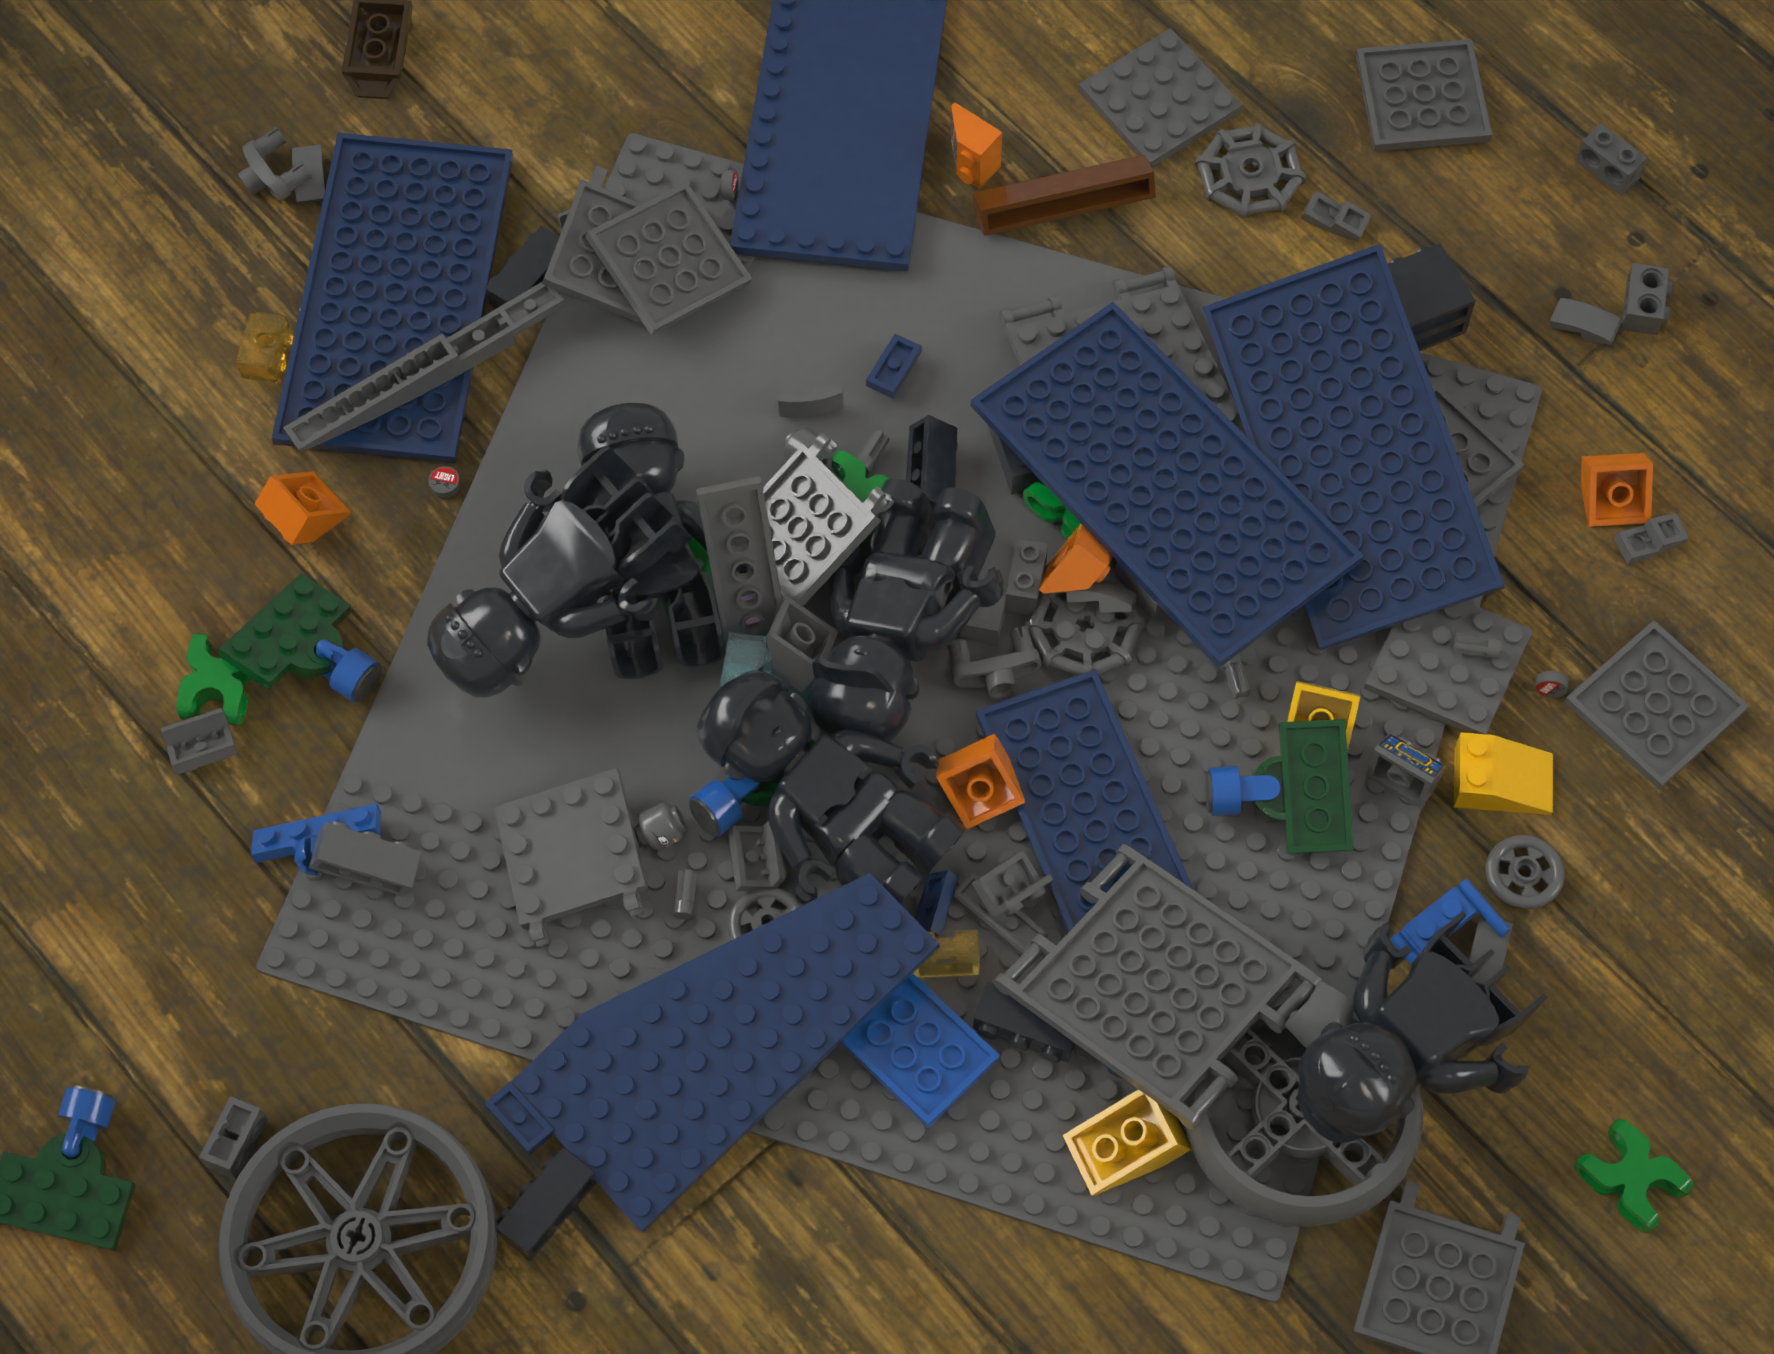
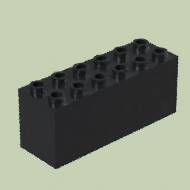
M1441 243L1433 247H1423L1415 254L1405 258L1398 257L1388 263L1419 352L1467 332L1476 300Z

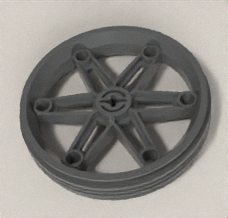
M380 1104L335 1106L317 1111L289 1124L261 1146L248 1161L230 1192L222 1217L218 1244L221 1277L227 1297L236 1315L249 1333L271 1354H435L455 1338L470 1321L488 1289L497 1256L498 1232L495 1228L497 1226V1217L489 1188L478 1165L466 1148L443 1127L424 1116L393 1106ZM362 1134L385 1135L353 1198L307 1153V1151L323 1143L346 1136ZM403 1139L408 1141L404 1149L400 1151L392 1150V1146L397 1140ZM417 1145L434 1155L451 1171L464 1192L466 1204L395 1211ZM299 1158L305 1159L304 1165L300 1169H290V1165L294 1160ZM389 1163L395 1165L381 1209L377 1213L374 1210L365 1208L385 1167ZM284 1170L320 1224L262 1241L248 1243L250 1228L257 1207L269 1186ZM313 1177L346 1210L333 1222L306 1184ZM459 1216H470V1221L466 1226H454V1222ZM441 1221L442 1229L392 1242L390 1227ZM363 1235L365 1241H358L355 1246L352 1241L354 1239L360 1240ZM471 1237L469 1253L462 1276L451 1296L436 1313L398 1256ZM326 1239L328 1254L276 1259V1252ZM257 1253L263 1254V1258L258 1265L248 1266V1260L252 1255ZM385 1259L412 1297V1300L406 1305L372 1271ZM338 1269L353 1273L330 1319L322 1317ZM322 1270L299 1339L281 1328L266 1313L254 1291L251 1277ZM365 1283L413 1331L399 1340L371 1349L351 1351L331 1349ZM424 1311L430 1313L427 1323L423 1325L414 1324V1318L418 1313ZM318 1331L325 1332V1338L320 1344H309L312 1334Z

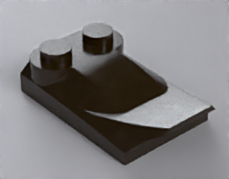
M353 0L342 74L350 84L356 97L387 99L400 80L408 33L413 26L411 18L413 6L411 0Z

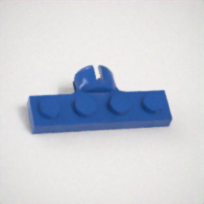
M372 804L253 830L251 856L258 863L295 855L294 862L297 863L300 871L309 875H317L318 871L309 868L318 831L326 822H342L347 824L351 830L360 833L369 831L380 835L382 812L378 804Z

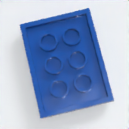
M914 974L907 978L840 1043L927 1128L931 1127L1000 1060V1055Z

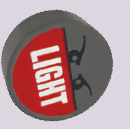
M724 170L721 176V196L724 200H736L739 186L738 173L736 170Z
M438 467L429 475L428 482L431 492L439 498H450L460 489L459 475L452 467Z
M1544 671L1536 676L1535 691L1539 695L1548 698H1558L1567 693L1568 678L1562 673Z

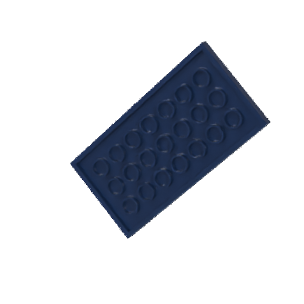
M1096 669L976 710V718L984 737L986 738L995 733L1011 760L1025 799V803L1015 807V810L1043 876L1050 874L1053 878L1047 885L1068 933L1096 904L1088 902L1081 895L1080 888L1086 882L1091 883L1115 858L1116 851L1122 844L1130 846L1193 889ZM1125 865L1102 891L1107 893L1132 865Z

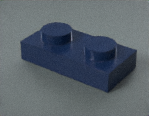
M894 334L867 377L866 387L894 398L920 356L922 346Z
M949 870L927 875L915 915V920L932 937L941 935L946 925V915L950 901L955 894L954 888L958 876Z
M511 1081L484 1103L490 1113L529 1156L554 1135L552 1133L554 1129Z

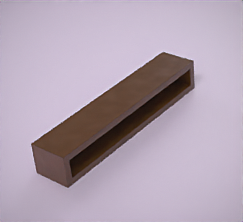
M1145 155L972 193L975 219L984 236L1156 198L1154 171Z

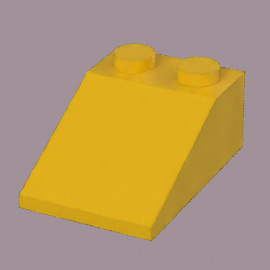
M1296 681L1287 722L1345 719L1348 753L1360 695Z
M1460 733L1455 746L1454 808L1552 815L1553 753L1495 735Z
M1139 1089L1063 1135L1092 1196L1159 1169L1192 1150L1176 1116Z

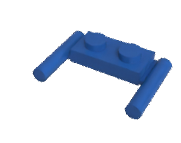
M1465 879L1456 888L1453 887L1406 924L1402 931L1391 937L1390 941L1398 950L1406 945L1412 949L1405 958L1411 965L1432 937L1462 911L1466 914V917L1451 934L1472 919L1477 913L1482 915L1500 937L1505 936L1511 929L1468 879Z

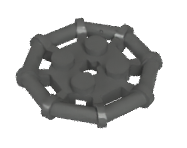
M1256 123L1255 126L1228 131L1220 129L1215 132V138L1204 153L1196 158L1195 167L1199 169L1204 185V197L1208 201H1215L1240 215V218L1275 210L1282 212L1287 208V203L1299 186L1306 181V174L1302 171L1296 152L1297 144L1293 140H1286L1261 127L1260 123ZM1250 138H1252V140H1248V141L1237 142V143L1234 142V141H1239V140H1245V139H1250ZM1260 139L1276 148L1270 147V149L1263 147ZM1221 148H1225L1228 151L1222 158L1215 157ZM1286 157L1289 168H1282L1280 158ZM1246 165H1251L1254 169L1258 168L1254 173L1245 171ZM1212 170H1220L1222 179L1216 183ZM1280 179L1288 181L1281 192L1276 189ZM1229 189L1233 196L1242 197L1241 202L1223 192ZM1267 195L1269 200L1249 203L1251 197Z
M1123 583L1119 584V586L1127 588ZM1040 591L1037 609L1033 610L1025 626L1029 628L1030 635L1043 658V665L1047 668L1052 666L1080 675L1095 669L1098 674H1101L1120 665L1127 666L1132 661L1131 654L1140 631L1145 628V620L1139 616L1135 606L1132 612H1123L1127 619L1118 620L1115 612L1100 613L1099 601L1067 602V600L1062 601L1058 597L1066 592L1043 594ZM1049 605L1056 610L1052 622L1043 621ZM1088 621L1094 628H1087L1085 632H1081L1078 623ZM1118 631L1126 632L1121 646L1113 643ZM1052 633L1053 637H1056L1058 641V646L1052 649L1044 634ZM1101 651L1102 654L1105 652L1109 653L1110 656L1092 663L1091 658ZM1066 653L1083 659V663L1062 656Z

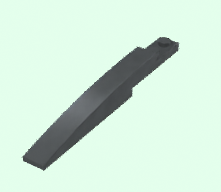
M541 282L450 337L445 338L443 334H440L283 428L299 452L337 437L425 394L516 343L514 336L565 307L564 299L557 290L545 286Z

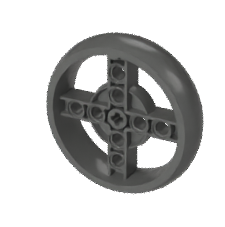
M1293 992L1281 993L1269 1007L1277 1011ZM1308 996L1307 999L1299 1006V1008H1298L1297 1010H1299V1009L1306 1003V1001L1308 1000L1309 996ZM1353 1012L1350 1024L1360 1022L1355 1012ZM1259 1018L1223 1057L1255 1088L1252 1095L1251 1109L1256 1127L1226 1154L1215 1135L1208 1108L1200 1117L1201 1122L1194 1130L1185 1126L1189 1144L1199 1166L1214 1186L1230 1201L1242 1209L1271 1222L1289 1226L1319 1227L1350 1220L1365 1213L1391 1194L1403 1180L1416 1157L1423 1130V1099L1420 1084L1414 1088V1092L1411 1095L1415 1102L1412 1112L1405 1118H1397L1395 1135L1384 1159L1362 1137L1347 1143L1329 1141L1321 1136L1305 1120L1302 1112L1297 1109L1300 1085L1299 1062L1301 1057L1283 1061L1254 1033L1259 1029L1268 1027L1266 1022ZM1250 1054L1257 1055L1262 1060V1063L1252 1065L1247 1062L1245 1057ZM1209 1073L1183 1104L1190 1108L1211 1085L1214 1075ZM1279 1078L1285 1082L1287 1087L1276 1089L1270 1084V1080ZM1281 1125L1286 1129L1287 1134L1277 1136L1272 1133L1270 1127ZM1251 1147L1258 1148L1263 1153V1157L1253 1159L1248 1156L1246 1149ZM1346 1151H1355L1361 1157V1161L1350 1162L1346 1159L1344 1153ZM1279 1154L1300 1159L1315 1158L1323 1155L1354 1186L1329 1195L1301 1196L1269 1188L1257 1182L1254 1178Z

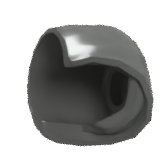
M1319 981L1306 1003L1299 1010L1291 1012L1285 1026L1307 1048L1313 1040L1321 1035V1031L1329 1023L1338 1022L1343 1027L1350 1024L1354 1007L1350 1000L1337 989Z

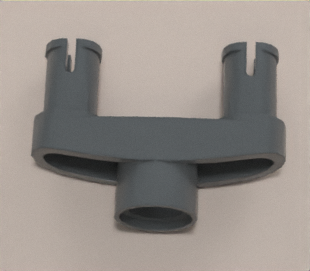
M274 127V129L256 141L252 139L242 146L250 166L239 172L238 176L253 196L266 188L277 200L283 201L291 195V191L308 179H311L312 176L302 162H299L298 165L281 176L273 174L264 160L275 149L287 143L277 127Z
M1021 626V637L1018 627L1010 631L1009 634L1015 653L974 662L971 661L966 640H959L960 651H958L956 641L950 642L947 648L953 664L951 672L954 683L962 688L987 687L990 697L994 699H1003L1014 694L1017 690L1015 681L1031 675L1041 666L1039 652L1033 647L1029 628Z

